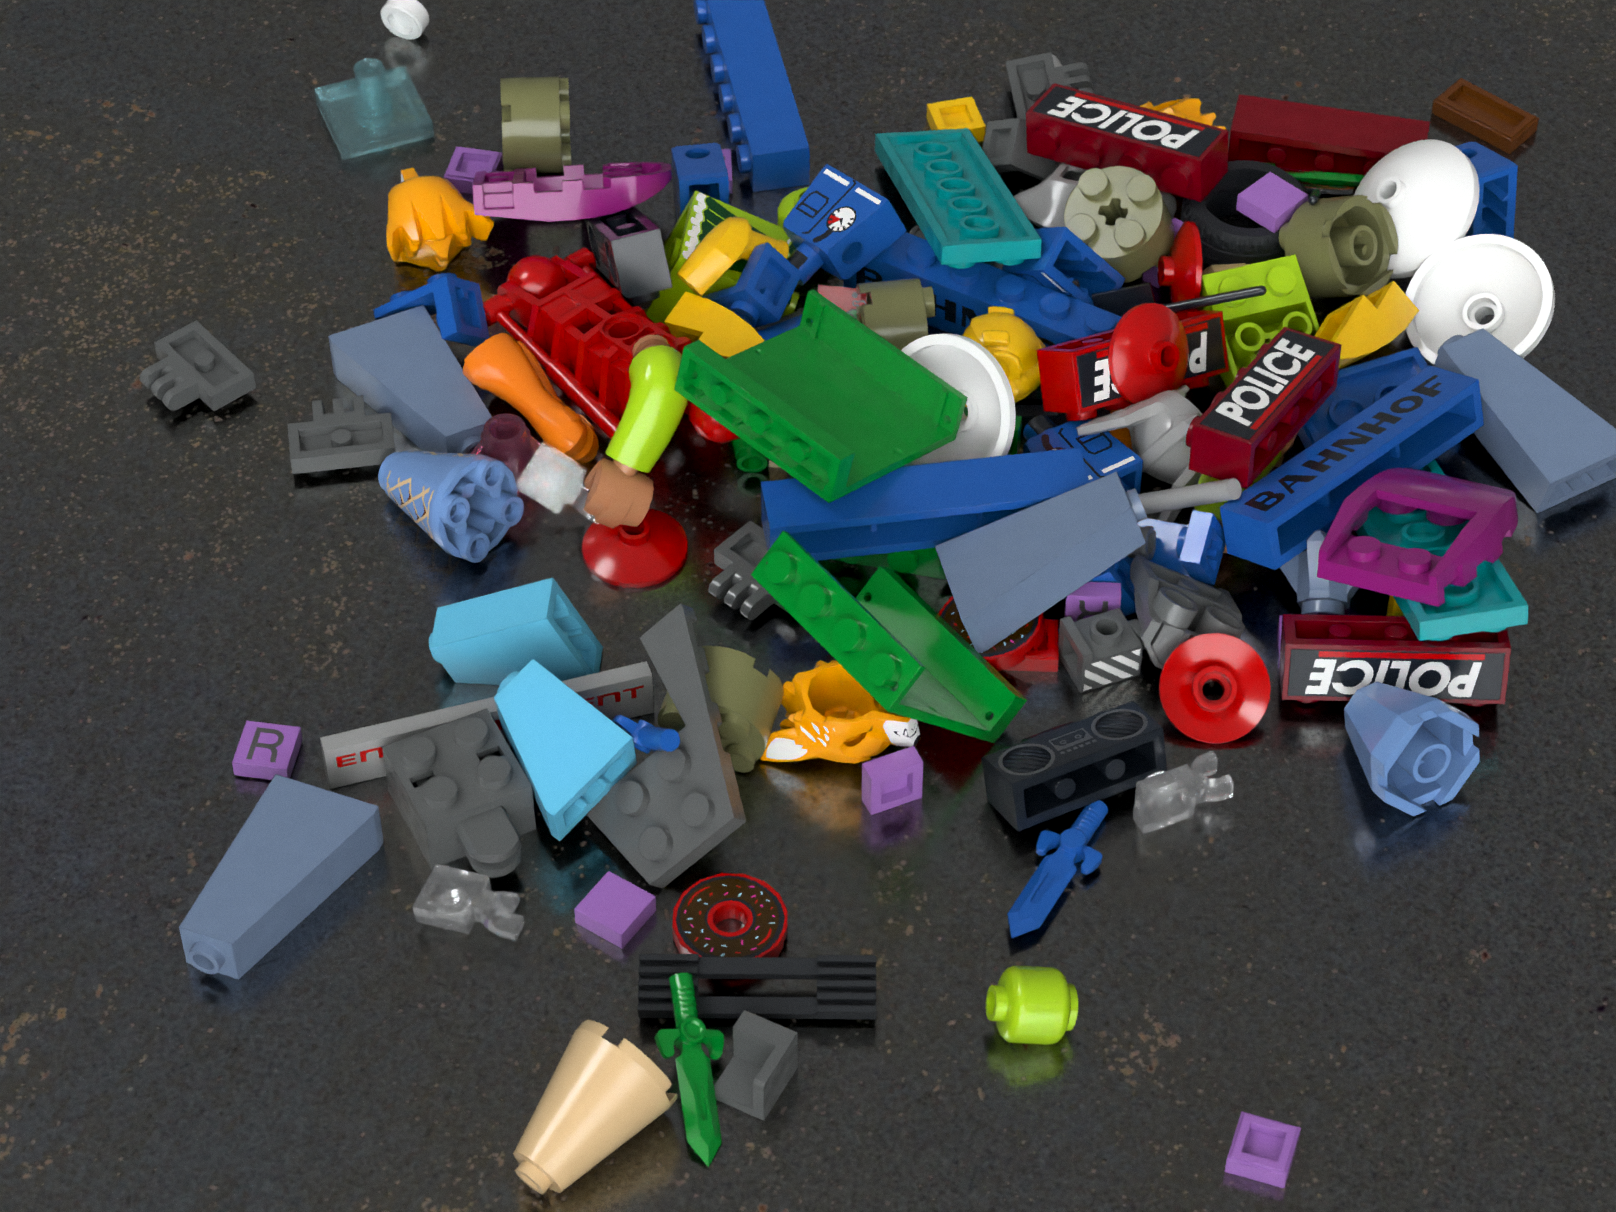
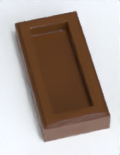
M1462 78L1458 79L1433 100L1431 112L1508 154H1511L1537 131L1539 122L1538 117Z

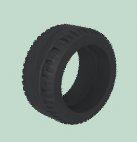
M1237 160L1228 162V172L1202 202L1183 197L1180 221H1193L1198 227L1202 245V270L1211 265L1254 264L1285 257V251L1279 244L1280 229L1273 233L1265 227L1242 228L1227 224L1218 218L1228 215H1244L1236 210L1238 194L1269 172L1308 194L1304 186L1292 175L1276 166L1258 161Z

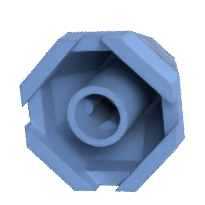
M1375 682L1358 689L1344 708L1345 728L1371 790L1385 803L1413 817L1426 812L1421 805L1431 800L1435 801L1439 806L1453 800L1480 762L1479 749L1473 744V735L1479 737V724L1466 713L1437 698Z

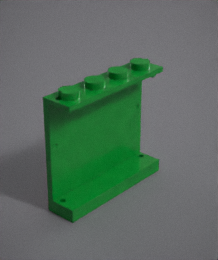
M814 289L808 291L799 326L731 357L723 358L700 340L684 346L674 388L683 397L828 503L954 441L968 398Z
M782 531L751 573V576L888 712L995 743L1027 701L1020 692L892 569L880 565L855 598L788 532Z

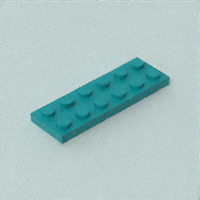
M969 128L875 134V153L941 265L964 269L974 266L977 262L995 261L1002 265H1018L1023 263L1024 259L1041 258L1042 239Z
M1435 459L1420 469L1445 475ZM1375 506L1369 511L1367 521L1355 532L1358 536L1374 537L1382 543L1408 549L1421 548L1433 555L1443 557L1470 520L1459 525L1441 526L1431 523L1426 518V510L1417 508L1407 514H1389ZM1499 558L1494 563L1483 561L1476 567L1477 577L1466 586L1461 587L1448 584L1444 588L1445 603L1440 607L1393 596L1419 641H1444L1456 635L1481 631L1500 632L1507 627L1528 624V604Z

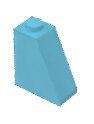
M554 578L438 607L433 632L429 636V649L434 660L442 664L456 683L500 685L510 673L514 671L520 672L532 659L561 681L594 674L600 671L603 651L601 643Z
M534 659L520 672L514 671L510 673L500 684L497 694L494 696L500 723L518 763L532 785L534 798L551 835L561 841L610 791L612 786L620 781L637 764L633 737Z

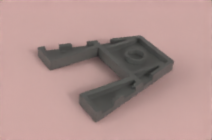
M681 603L639 637L686 727L678 732L680 744L672 752L656 750L612 786L610 791L586 814L649 885L662 889L746 822L730 753L723 751L718 727L722 725L719 707L717 703L711 702L705 674L710 672L705 650L697 645L692 623L697 621L696 614L693 608Z

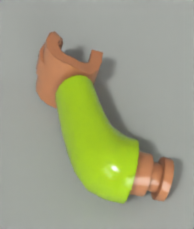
M655 334L640 338L632 350L633 360L629 367L631 389L628 403L605 451L614 460L610 461L602 458L584 480L585 488L590 491L583 510L588 514L594 515L595 522L610 528H615L619 524L637 527L644 519L652 501L654 487L653 481L638 471L650 473L672 439L688 403V399L674 390L682 354L673 347H670L664 337Z

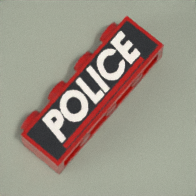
M1185 310L1175 312L1185 329L1189 349L1188 365L1180 387L1187 385L1189 388L1204 387L1209 385V377L1229 372L1223 311ZM1114 329L1037 350L1044 411L1066 413V420L1081 421L1097 417V409L1099 408L1120 410L1132 405L1119 394L1113 384L1109 371L1108 352Z

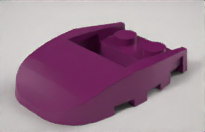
M618 162L602 165L603 173L584 174V164L563 165L564 175L537 177L536 167L515 169V171L476 172L472 184L474 215L546 222L605 216L629 209L660 192L672 180L671 164L663 162Z
M1391 468L1380 472L1368 479L1344 499L1319 549L1317 577L1440 607L1445 603L1444 588L1448 584L1461 587L1466 586L1477 577L1476 567L1483 561L1494 563L1503 553L1502 541L1504 537H1511L1518 525L1515 492L1418 469ZM1375 506L1389 514H1407L1417 508L1426 510V518L1431 523L1441 526L1459 525L1470 520L1443 557L1433 555L1421 548L1408 549L1382 543L1370 536L1357 537L1351 535L1352 530L1357 531L1367 521L1369 511Z

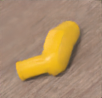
M728 217L704 237L687 258L677 275L695 294L702 297L735 262L741 258L748 261L755 246L768 242L787 259L789 245L786 241L777 240L753 231L748 220L745 218Z

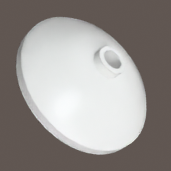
M1428 139L1403 145L1379 160L1368 171L1356 189L1354 195L1368 196L1367 199L1372 203H1381L1393 219L1398 237L1397 254L1390 255L1387 270H1394L1391 276L1392 279L1414 276L1418 268L1434 252L1455 240L1464 238L1473 222L1479 202L1478 175L1470 159L1450 143Z
M1479 234L1460 238L1434 252L1424 261L1412 277L1406 295L1419 309V312L1405 330L1412 345L1418 347L1425 361L1434 366L1437 359L1438 349L1446 340L1459 334L1464 337L1482 328L1524 358L1541 341L1552 320L1555 307V290L1551 275L1542 259L1530 247L1516 239L1496 234ZM1494 315L1491 322L1484 325L1480 324L1483 317Z
M951 333L924 336L901 350L902 352L968 397L966 401L968 417L963 412L956 439L904 466L1007 455L1015 431V402L1009 380L996 358L976 341Z

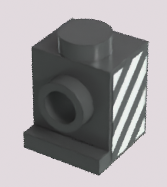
M1120 608L1075 622L1071 616L1060 619L1058 657L1080 693L1140 675L1142 651L1146 650V647L1140 637L1142 630L1137 619L1127 621Z

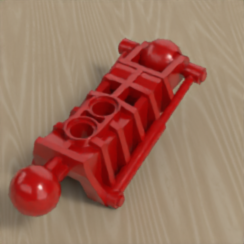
M583 247L566 256L564 260L557 255L551 258L533 255L520 259L508 272L506 282L498 286V294L483 301L487 326L490 327L498 322L517 342L521 341L534 354L538 362L545 368L547 377L612 439L629 399L631 389L629 367L633 360L632 350L635 343L646 335L655 334L664 337L670 347H673L682 354L684 346L692 343V340L686 336L679 338L673 336L667 325L662 322L654 323L639 306L632 307L624 299L620 291L612 288L594 271L596 269V258L587 248ZM513 319L528 328L527 333ZM688 400L684 412L689 415L693 428L701 437L720 444L740 439Z

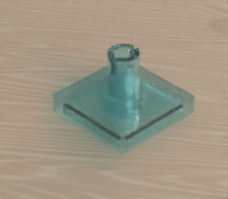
M372 58L358 61L353 68L356 78L314 88L316 104L343 160L434 137L433 122L405 66L384 70L381 61Z

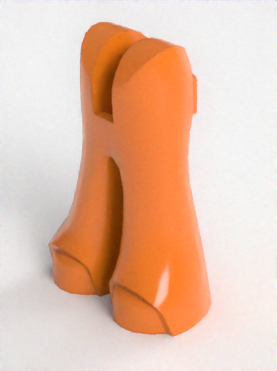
M499 333L482 342L464 359V376L473 385L489 391L493 396L506 401L518 410L554 453L575 463H587L595 458L599 444L594 427L582 414H577L557 396L542 366L521 341L517 342L507 333Z

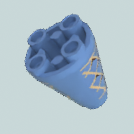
M408 450L390 454L382 462L379 469V484L390 499L446 553L473 563L482 561L488 554V551L498 545L508 529L520 521L524 512L523 500L517 496L518 489L513 472L503 461L482 454Z

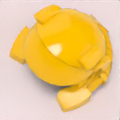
M989 306L988 314L971 319L970 325L965 329L962 336L981 344L996 358L1009 380L1014 402L1022 400L1037 389L1041 384L1037 350L1046 346L1038 338L1032 327L1015 316L1013 309L1000 306Z

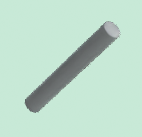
M1230 478L1138 494L1145 513L1151 514L1236 500L1241 496L1242 489L1237 479Z

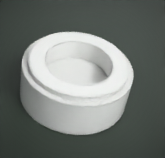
M388 0L381 10V18L387 29L404 39L419 38L429 24L428 12L417 0Z

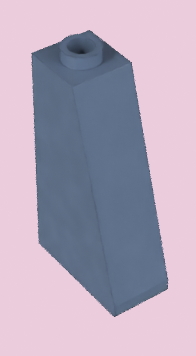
M424 305L328 336L333 373L336 378L357 396L363 395L364 402L378 414L391 413L392 425L421 450L427 452L482 454L492 458L497 457L494 419L472 383L464 376L462 367L446 341L442 339L440 331Z
M1482 328L1464 337L1460 334L1455 335L1440 346L1434 367L1479 379L1484 425L1473 433L1536 513L1616 478V428L1492 334Z
M1117 472L935 546L961 621L978 653L987 651L1146 543L1138 522L1147 519L1141 500L1135 488L1125 492Z
M275 774L179 926L186 963L192 964L195 968L207 974L220 973L239 980L379 851L384 842L379 806Z

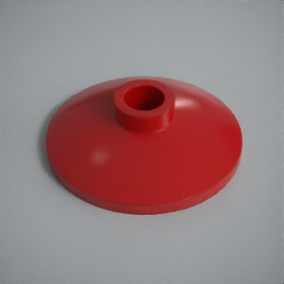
M1193 221L1183 222L1173 241L1170 255L1160 256L1157 268L1159 286H1168L1172 303L1200 297L1202 245L1198 227Z
M1142 303L1128 310L1117 323L1109 345V371L1118 393L1130 404H1136L1161 392L1177 390L1180 387L1188 365L1189 349L1187 335L1178 316L1162 304Z
M649 508L644 519L637 527L619 524L615 528H610L593 522L583 537L582 554L587 568L600 580L617 587L644 588L664 582L680 570L687 558L688 540L683 527L673 517L662 511Z
M1223 633L1201 634L1180 644L1166 660L1159 680L1160 702L1169 721L1187 737L1203 743L1221 744L1243 737L1260 722L1266 712L1270 699L1269 674L1259 654L1241 639ZM1205 682H1218L1223 689L1222 697L1215 701L1207 699L1202 690Z

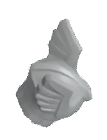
M1187 385L1177 390L1161 392L1147 400L1095 418L1088 423L1076 427L1078 436L1093 435L1127 427L1130 431L1133 451L1143 460V473L1171 484V489L1198 484L1201 473L1189 470L1190 447L1186 446V434L1191 421L1196 416L1201 417L1202 413L1185 398L1186 393L1190 390ZM1182 509L1160 512L1157 520L1174 522Z

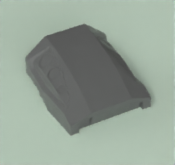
M1136 554L1130 565V580L1134 585L1136 614L1142 630L1140 637L1155 667L1163 669L1170 654L1180 644L1194 636L1206 633H1223L1241 639L1245 625L1242 623V614L1229 591L1222 588L1217 589Z

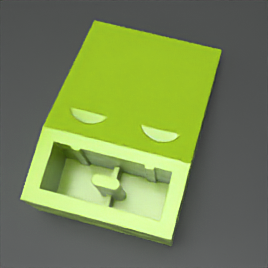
M1295 254L1202 275L1200 297L1260 285L1265 286L1267 289L1266 294L1263 296L1197 308V310L1223 311L1229 372L1222 373L1220 376L1227 388L1234 381L1239 369L1247 367L1257 357L1261 346L1264 343H1270L1284 327L1315 336L1320 328Z

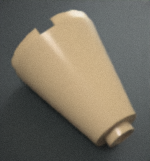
M587 1019L575 1030L513 1153L520 1164L515 1170L516 1174L528 1186L540 1194H544L548 1188L561 1193L667 1111L677 1099V1093H666L672 1086V1083L649 1057L625 1038L619 1045L612 1044L602 1038L609 1028L599 1022Z

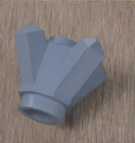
M1316 530L1310 535L1307 540V551L1299 553L1279 568L1297 594V603L1301 608V614L1345 615V609L1350 608V600L1359 587L1317 577L1319 549L1327 535L1322 530Z

